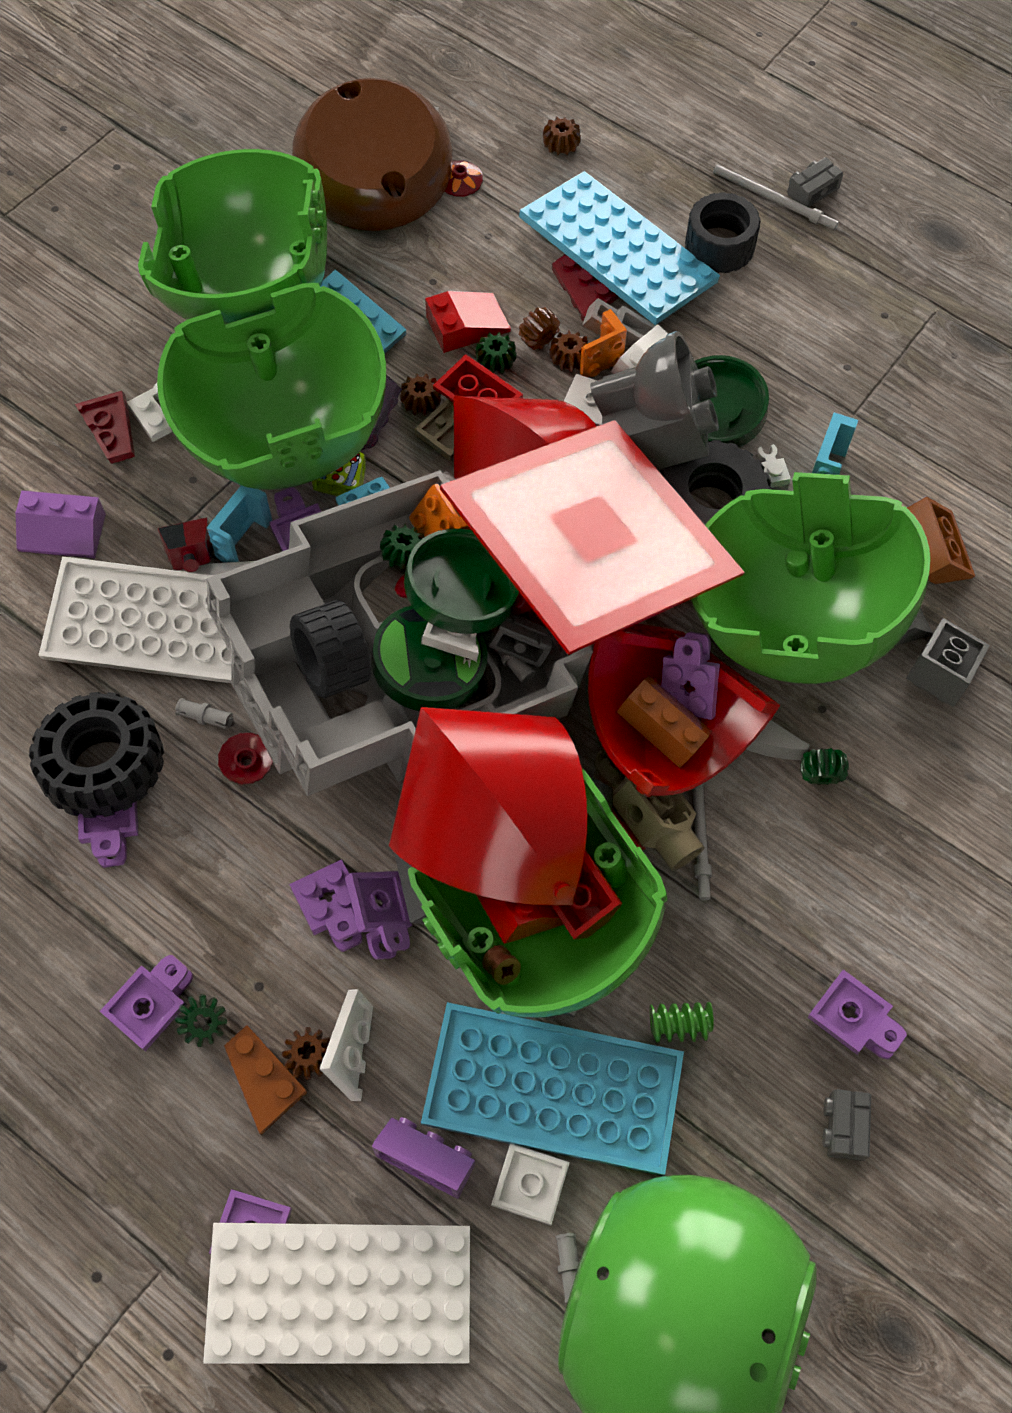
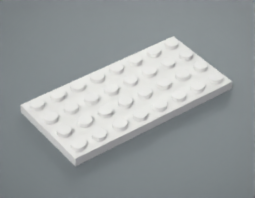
M62 556L38 655L41 659L231 683V653L207 608V578L215 575Z
M213 1223L203 1364L469 1363L470 1226Z

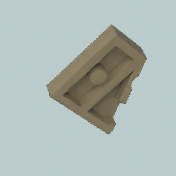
M447 399L414 430L417 437L451 462L454 458V403Z

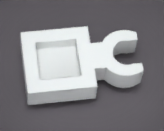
M774 444L771 445L770 454H765L762 447H759L757 459L765 467L764 472H767L770 476L771 488L789 485L791 478L784 458L776 459V446Z

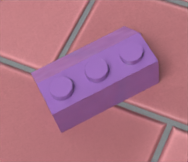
M21 491L16 509L17 550L20 552L95 558L106 515L99 497Z
M391 1117L372 1145L375 1156L459 1199L475 1166V1160L470 1158L472 1153L458 1145L454 1149L444 1145V1139L433 1132L428 1131L425 1135L415 1130L417 1125L406 1118L401 1117L398 1121Z

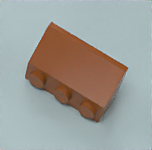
M925 497L907 507L916 517L927 537L930 549L929 581L934 584H941L975 577L952 510L929 497Z
M650 675L642 681L616 711L679 768L699 749L712 732L708 726Z

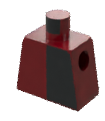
M207 517L158 528L164 551L173 570L184 569L186 572H195L199 566L211 562L213 546L207 530L209 525Z

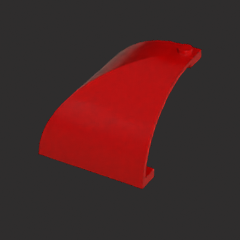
M454 396V478H461L595 428L597 425L582 410L560 400Z
M638 623L594 644L588 680L592 720L600 742L609 758L636 785V790L647 797L680 794L710 780L736 760L763 731L780 707V704L710 652V659L707 662L720 664L716 714L712 720L697 718L708 726L712 732L699 749L679 768L616 712L649 675L660 685L662 684L663 657L666 655L674 656V647L677 639L686 635L683 631ZM687 680V683L684 684L688 693L695 691V687H692L690 684L691 681Z
M421 707L389 847L402 860L422 873L470 893L523 904L572 905L586 847L587 799L583 772L577 751L561 722L556 717Z

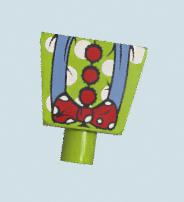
M359 452L339 469L312 481L313 490L339 496L363 485L366 471L365 455Z

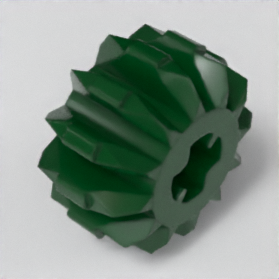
M489 332L487 338L481 337L479 344L475 348L476 361L488 370L490 369L492 373L499 370L503 374L505 368H512L517 358L515 342L510 341L509 335L501 337L500 332L495 336Z
M405 523L402 528H399L394 524L391 530H385L382 541H380V549L383 561H389L390 568L398 565L402 571L407 566L413 548L424 538V533H417V527L409 529Z
M821 748L818 750L812 749L810 752L803 754L802 764H800L803 780L810 784L816 783L817 785L837 784L846 780L849 761L847 760V754L841 750Z
M200 994L199 1003H196L192 996L188 997V1002L191 1006L187 1008L181 1004L178 1007L185 1015L175 1016V1022L183 1024L176 1030L178 1035L186 1034L184 1041L187 1044L191 1043L196 1037L197 1047L202 1046L203 1038H206L209 1044H213L214 1039L211 1036L213 1033L218 1036L224 1034L217 1026L227 1024L226 1018L219 1017L226 1011L224 1006L216 1007L218 1000L215 997L211 998L207 1003L205 994ZM202 1014L204 1018L208 1017V1019H205L206 1024L204 1026H200L198 1023L193 1024L197 1022L196 1016Z

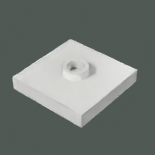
M576 374L564 402L576 406L589 416L597 426L602 425V415L593 399L590 384L597 380Z
M510 1143L491 1206L551 1226L570 1162Z

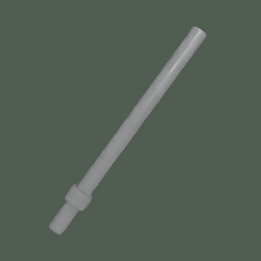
M718 164L714 168V174L809 218V221L816 225L820 223L833 230H836L839 221L824 215V212L817 208L811 209Z
M703 784L692 789L693 810L696 812L694 827L695 835L705 849L696 857L697 864L694 865L695 878L698 879L699 900L706 901L711 899L709 879L712 877L711 864H708Z

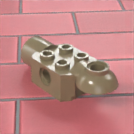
M605 749L597 753L594 761V778L613 788V805L642 846L657 849L672 871L682 868L702 853L705 847L691 829L696 812L682 793L667 796H644L636 790V785L616 767Z

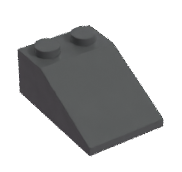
M942 618L906 679L910 680L915 686L935 695L940 701L954 707L971 683L990 645Z

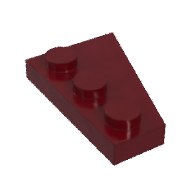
M566 254L552 263L554 275L563 290L569 294L571 303L574 308L578 309L583 322L589 306L597 298L609 305L618 299V295Z
M123 391L75 404L111 464L135 457L127 401Z

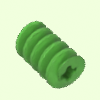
M699 1002L694 1004L693 1010H691L688 1003H683L680 1011L677 1004L672 1003L668 1012L664 1004H659L657 1012H655L653 1005L650 1004L649 1006L651 1033L656 1043L660 1042L662 1034H665L668 1042H672L674 1033H677L680 1042L684 1041L686 1033H689L692 1041H696L698 1032H701L704 1041H707L709 1033L713 1031L714 1017L711 1002L706 1003L704 1010Z

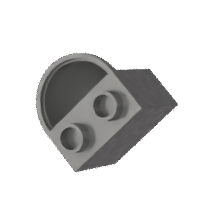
M679 331L667 334L665 338L649 347L638 361L636 367L605 376L603 379L590 384L593 399L602 415V425L615 420L657 470L709 456L708 433L719 430L714 405L711 400H707L717 397L716 383L709 366L701 369L697 368L688 344Z

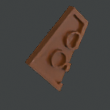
M246 1025L224 1047L259 1134L262 1135L307 1094V1091L250 1027Z

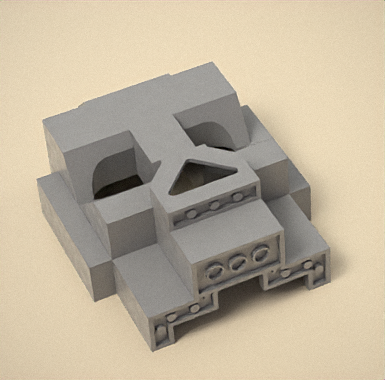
M441 470L291 522L288 550L207 578L208 612L231 653V684L279 774L293 769L307 796L385 763L390 767L397 782L405 778L420 712L406 708L387 696L378 685L371 670L372 674L368 682L349 689L367 696L365 706L330 719L317 694L312 690L301 671L292 646L289 625L291 617L295 614L334 600H340L351 609L367 642L370 657H372L374 638L382 622L378 623L362 593L376 577L390 566L389 561H383L380 541H382L385 530H391L394 524L402 528L406 523L409 529L414 528L409 520V516L433 484L440 486L450 482L449 479L446 480ZM521 615V617H523V618H525V619H526L527 616H528V615ZM489 631L482 632L487 646L488 658L481 683L489 697L459 710L556 717L557 719L567 716L591 658L594 644L568 655L552 635L551 651L540 667L528 663L536 673L529 681L522 684L509 666L503 665L501 662L502 658L495 649L488 647Z

